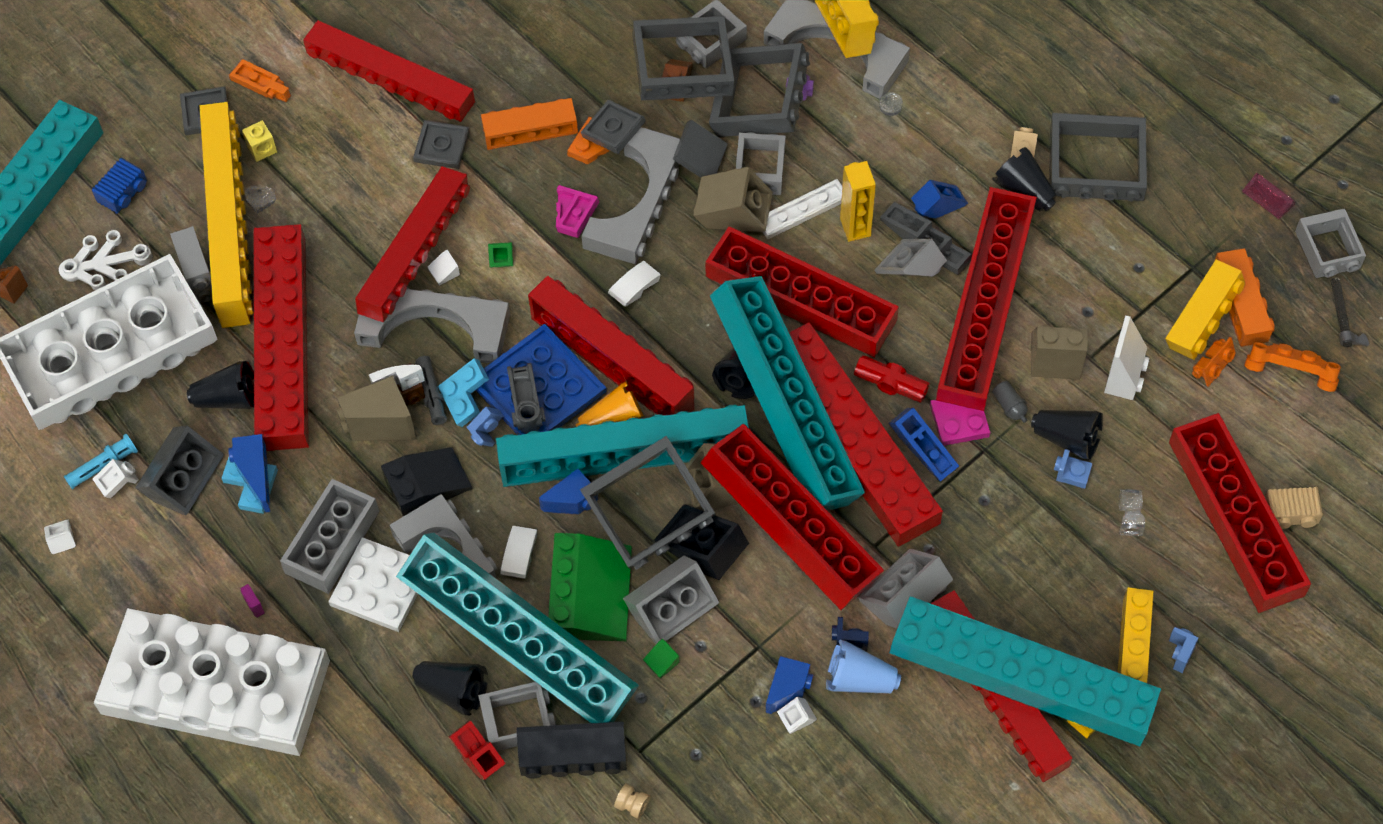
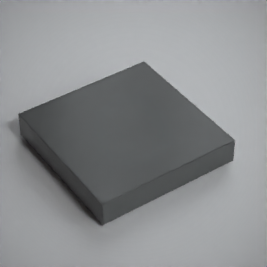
M225 86L180 94L185 135L201 133L199 105L228 102Z
M608 100L581 131V135L583 138L619 154L646 120L644 116Z
M424 120L413 156L414 162L459 169L470 132L469 127Z
M689 120L685 125L673 160L700 178L716 174L727 143L693 120Z

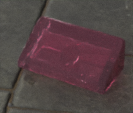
M1258 173L1253 176L1242 190L1243 193L1278 219L1296 203Z

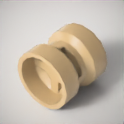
M626 783L621 788L614 807L621 811L627 809L632 817L640 819L647 808L650 795L645 792H635L634 787Z

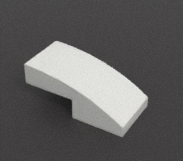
M642 261L623 275L609 289L608 293L626 307L641 298L643 290L657 283L661 274L645 261Z
M420 365L394 366L369 374L371 384L393 376L396 384H399L402 391L425 381Z
M512 526L501 566L502 575L526 578L531 563V553L537 539V529Z

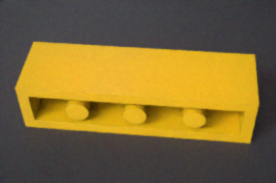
M867 161L853 162L848 166H844L840 220L848 242L871 236L876 184Z
M1217 259L1214 261L1165 339L1169 349L1192 360H1195L1198 354L1204 352L1208 338L1218 330L1220 320L1224 314L1230 311L1236 294L1239 295L1244 289L1245 280L1241 270Z
M1127 587L1122 608L1118 673L1147 683L1153 591Z

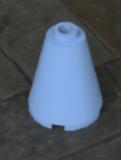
M839 640L840 646H835L828 668L832 679H826L827 690L834 692L891 694L893 689H898L901 675L898 674L896 667L847 641Z

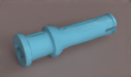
M124 434L123 439L111 446H105L103 453L69 474L64 475V478L71 489H74L100 472L112 459L120 461L131 453L136 454L138 450L129 436Z

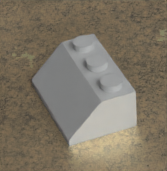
M909 549L869 586L858 599L883 623L897 629L910 596L929 603L938 594L945 591L953 578L939 556Z
M682 556L623 598L634 619L655 644L661 639L667 641L719 604L698 563L686 556Z

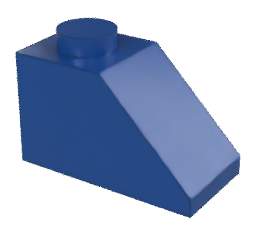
M929 180L911 197L915 204V210L919 215L935 219L968 204L956 185Z
M576 469L539 497L540 509L543 512L580 514L584 510H590L591 507L580 489L591 482L579 469ZM598 494L594 496L596 501L598 500Z
M780 656L766 701V713L772 714L796 697L803 698L805 689L810 690L814 677L813 674H810V664Z

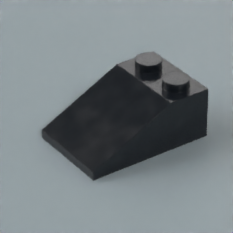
M452 447L405 455L381 465L384 479L402 516L407 515L442 494L445 500H448L472 489Z
M684 504L654 539L655 543L701 515L704 511ZM715 515L712 517L714 522L707 527L700 529L698 526L690 531L692 536L681 543L675 540L669 544L671 549L668 552L677 558L686 556L696 561L704 575L720 580L748 546L749 542L739 524Z

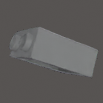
M714 0L692 16V18L724 16L729 49H734L747 40V26L719 0ZM693 36L676 37L677 45L682 50L685 49L696 63H700L706 69L722 58L719 40L706 49Z
M753 132L739 133L736 169H740L743 166L744 149L778 151L777 173L755 174L773 192L772 195H781L786 136L756 134Z
M1345 208L1299 220L1295 232L1315 278L1324 276L1329 278L1337 273L1354 272L1361 268L1366 254ZM1338 230L1349 256L1323 262L1312 236Z
M194 227L171 233L170 235L186 282L199 303L210 301L212 299L211 275Z
M537 682L478 695L488 741L491 742L497 751L517 747V733L499 737L492 708L537 698L543 726L556 725L553 712L547 713L546 705L550 704L548 691L542 689L541 685Z

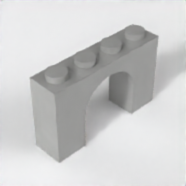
M442 494L390 524L392 535L405 554L414 550L424 534L434 532L441 538H449L457 542L463 549L462 554L496 578V564L490 556L485 557L482 553L484 548L478 538L475 537L473 539L470 536L469 532L471 530L464 519L459 520L456 516V507L451 500L446 501Z

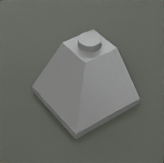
M902 239L874 271L876 274L932 277L940 272L942 265L947 260L933 239Z

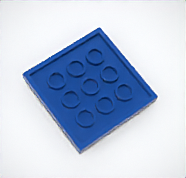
M543 324L486 366L484 370L489 380L476 389L492 408L499 409L503 414L502 419L517 435L526 433L518 430V427L513 425L511 413L515 412L507 371L508 366L517 368L527 366V363L532 365L539 407H543L546 422H542L543 426L540 427L539 432L560 428L607 392L606 386L546 324ZM526 416L525 418H526V419H529V418H532L533 416Z

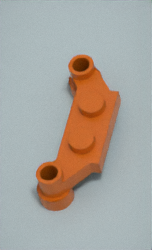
M1260 342L1253 344L1251 353L1247 355L1244 364L1247 369L1254 372H1262L1266 362H1271L1319 376L1317 386L1328 392L1336 391L1339 383L1338 375L1341 369L1339 364L1326 362L1313 351H1300L1293 349L1287 344L1278 345L1273 343V345L1267 346Z

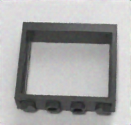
M724 16L633 21L632 37L641 101L733 96L734 75ZM704 35L719 36L724 74L648 78L643 39Z
M803 44L730 49L734 75L733 96H716L714 98L709 125L717 137L739 136V133L748 132L756 134L794 132L796 120L799 119V105L803 101V86L807 82V66L810 65L809 52H806ZM723 62L720 74H724ZM792 62L781 113L730 116L741 66Z
M1052 113L1050 123L1049 183L1056 195L1061 196V198L1080 197L1082 199L1099 198L1105 200H1128L1131 202L1133 200L1144 201L1147 190L1146 118ZM1059 134L1137 138L1138 182L1059 177Z
M667 436L580 489L629 569L635 567L637 570L649 562L648 557L655 553L657 556H660L671 549L669 544L675 540H678L679 543L692 536L691 530L698 526L700 529L707 527L714 522L712 517L716 515ZM667 451L703 508L704 513L631 558L594 496Z

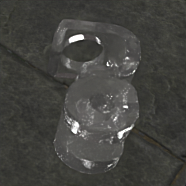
M1120 490L1119 511H1125V515L1122 518L1119 535H1143L1145 517L1141 513L1143 504L1142 490ZM1135 528V529H1138V530H1136V531H1127L1126 529Z

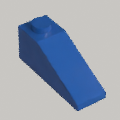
M914 407L906 408L888 423L902 442L939 482L959 467Z
M262 434L232 438V448L228 449L230 462L235 463L237 471L264 511L271 512L267 451Z

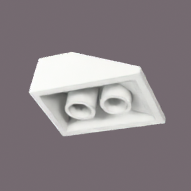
M1125 315L1104 393L1133 400L1135 392H1141L1144 378L1140 377L1141 371L1146 372L1149 358L1145 357L1147 346L1130 316Z

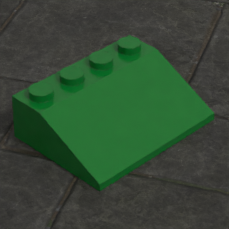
M555 533L548 618L578 640L627 641L628 607L623 598L629 595L631 569L628 568L612 541L576 533ZM623 544L632 557V546Z

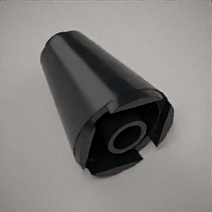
M1024 147L1019 150L1022 154L1018 158L1014 155L1009 158L995 173L997 176L993 177L992 180L1007 191L1037 197L1034 209L1039 212L1044 209L1047 212L1056 204L1054 199L1057 195L1030 150Z
M733 348L715 365L712 373L714 383L721 391L724 392L726 389L731 392V397L738 399L752 398L755 395L754 389Z
M248 361L236 362L192 383L189 390H187L188 401L196 408H254V388L252 383L254 371Z
M1040 410L1038 414L1035 413L1033 415L1031 428H1034V433L1063 449L1070 450L1071 453L1082 459L1088 460L1092 459L1099 445L1100 439L1097 436L1098 430L1102 431L1103 413L1079 410Z
M423 661L414 668L412 675L417 687L460 714L467 716L472 715L470 713L472 709L477 710L480 707L478 695L485 694L488 685L487 682H484V674L488 675L485 666L479 664Z

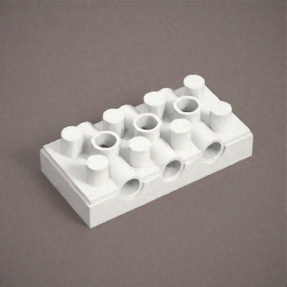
M168 254L0 337V359L38 430H42L54 423L66 421L72 414L81 415L90 411L97 401L108 400L115 392L132 390L143 378H151L161 369L169 370L177 367L187 356L197 355L202 348L214 343L218 339L207 315L171 254Z
M127 608L94 704L102 715L300 756L330 659L324 648L288 642L278 636L269 634L260 636L239 632L221 624L207 625L190 622L172 614L158 615ZM162 661L160 664L154 665L156 662ZM207 671H213L209 675L202 676ZM264 681L259 686H252L255 682Z

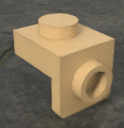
M1020 127L1019 131H1014L1010 158L1013 155L1018 158L1022 154L1019 150L1024 147L1030 150L1034 157L1038 134L1033 133V129Z

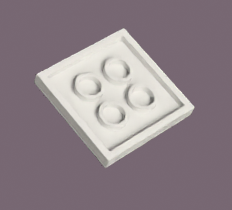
M362 537L329 600V605L399 632L418 595L417 592L396 577L410 555Z

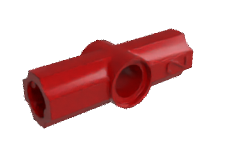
M864 355L859 358L854 370L855 376L876 384L878 389L885 394L896 395L898 393L919 403L924 400L930 385L929 382L908 374L902 366L896 363H887L886 365Z

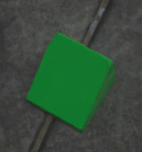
M512 242L488 244L489 268L513 266Z
M661 639L643 659L660 679L680 663L679 655L664 639Z

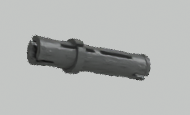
M421 356L416 359L415 363L421 366L425 381L421 382L425 394L424 403L429 408L431 422L434 425H441L447 421L442 404L444 398L439 393L431 358L429 356Z

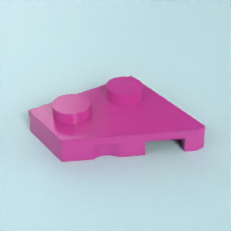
M558 185V202L556 203V211L558 213L556 217L557 231L579 238L589 218L598 206L599 199L597 196Z
M937 400L930 401V408L938 436L943 446L990 437V430L984 411Z

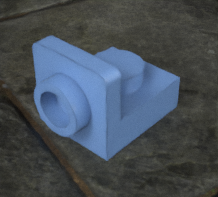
M485 407L467 426V429L472 434V440L479 446L492 447L495 444L488 432L493 431L503 417L499 409Z
M1065 449L1063 457L1058 456L1054 470L1058 471L1056 481L1085 489L1092 463L1069 457L1070 450Z
M1174 627L1169 639L1170 642L1177 645L1172 656L1176 660L1173 669L1183 673L1195 649L1198 637L1194 636L1187 629Z

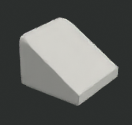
M448 250L442 252L427 266L439 286L460 275L458 265Z
M69 519L44 527L46 542L52 554L76 546Z
M796 697L777 711L790 734L817 720L807 701L800 697Z

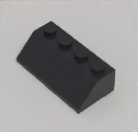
M623 722L516 728L521 776H526L530 779L540 778L541 775L552 774L554 777H565L568 773H579L583 776H589L595 772L605 771L607 774H618L622 770H627Z

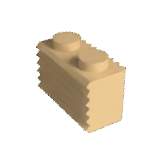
M1318 487L1269 489L1265 494V499L1282 529L1289 528L1291 525H1301L1304 528H1310L1319 524L1323 516Z

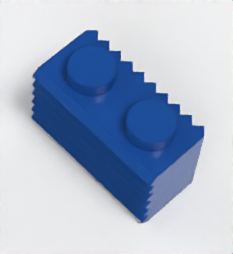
M119 158V161L92 188V192L98 203L118 214L122 208L129 206L131 198L137 191L141 192L145 188L147 178L142 169L123 158Z

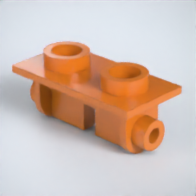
M1229 337L1227 341L1222 338L1215 340L1205 353L1206 357L1211 359L1202 356L1197 364L1194 365L1192 375L1198 379L1203 377L1207 387L1220 376L1225 366L1234 359L1236 352L1232 337Z

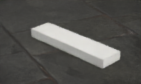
M836 179L770 211L766 231L763 232L766 238L770 239L840 205L842 185Z

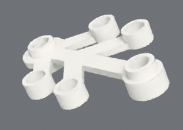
M111 230L106 234V243L93 259L85 261V259L92 251L98 248L99 244L95 236H86L83 239L84 246L73 259H67L60 264L59 274L67 281L73 282L79 279L89 284L93 290H97L105 286L104 278L99 274L92 276L85 271L94 269L116 281L119 276H126L128 274L126 270H116L110 267L111 265L133 260L138 265H147L151 262L153 256L150 248L144 244L136 245L132 251L108 256L114 247L122 242L120 233L117 230ZM117 236L115 240H111L112 237Z

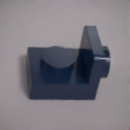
M838 617L837 625H832V641H836V645L840 646L839 640H844L867 652L869 631H862L858 628L843 630V617Z

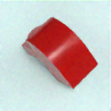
M471 720L448 736L462 755L464 762L482 780H485L506 764L491 742L485 741Z

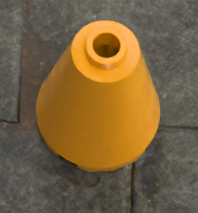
M626 381L578 417L579 423L576 424V427L583 424L590 426L598 425L606 421L621 422L630 418L640 419L644 415L633 392L626 391L625 387L629 386Z

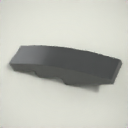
M893 202L880 216V220L902 239H933L947 260L942 266L956 275H959L971 262L972 254L952 244V237L934 229L932 221L900 204Z

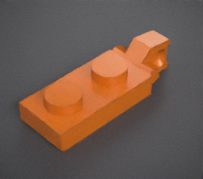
M244 59L239 62L229 75L231 81L267 98L273 99L276 97L281 101L287 102L291 97L289 88L284 86V82L280 80L279 76Z

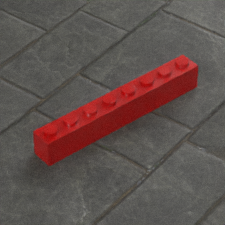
M317 20L303 39L306 53L314 59L319 58L332 67H339L352 76L357 75L370 84H377L385 88L390 93L404 96L408 101H415L428 110L442 113L448 119L462 122L475 103L472 88Z
M441 166L356 296L357 314L384 323L388 315L394 312L396 302L400 297L404 296L407 285L411 280L415 279L421 263L424 264L426 262L430 249L436 246L439 235L447 229L450 218L458 212L463 198L468 196L470 185H468L467 174Z
M955 590L930 603L974 619ZM971 684L975 691H980L983 695L987 709L991 713L994 712L999 718L998 723L1003 732L1010 734L1014 740L1013 744L1016 751L1020 755L1024 754L1029 762V769L1035 777L1039 776L1044 783L1070 767L1073 759L1039 709Z

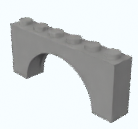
M785 0L764 30V45L767 46L794 44L809 38L835 40L817 4L808 0ZM875 32V43H873L871 54L860 56L866 67L862 91L883 100L908 63L910 48L902 42L894 41L882 33Z
M642 127L636 132L624 147V156L638 162L646 171L649 178L648 189L642 200L623 215L608 219L590 217L582 234L583 249L635 265L639 256H644L647 245L645 242L648 237H652L655 219L661 217L662 203L664 200H668L671 192L670 185L672 181L675 182L679 174V163L673 160V156L680 138Z
M406 288L404 296L400 297L396 302L394 312L388 315L384 323L359 315L354 335L357 345L381 348L387 335L406 321L422 317L442 318L456 323L470 335L474 342L473 352L475 359L484 363H492L502 353L510 319L509 303L498 299L485 300L476 296L463 297L453 293L441 294L430 290L418 291Z

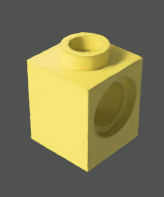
M263 120L242 130L246 145L256 162L277 153L273 136Z

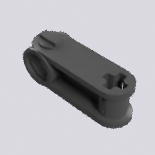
M527 363V366L517 368L508 366L507 371L515 412L511 413L513 425L526 434L531 431H538L543 426L542 422H546L543 407H539L532 365ZM526 416H533L532 418H529V419H526V418H525Z

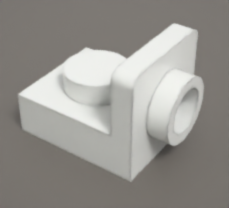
M112 459L93 478V481L104 497L112 498L127 482L135 484L139 479L134 473V467L129 462Z

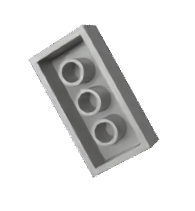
M331 479L281 558L280 563L284 573L329 594L354 554L361 538L365 536L379 513L376 498Z

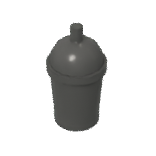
M1009 381L999 383L992 393L1003 408L1004 414L1010 419H1021L1023 423H1026L1028 421L1025 417L1028 411L1026 400L1016 392Z

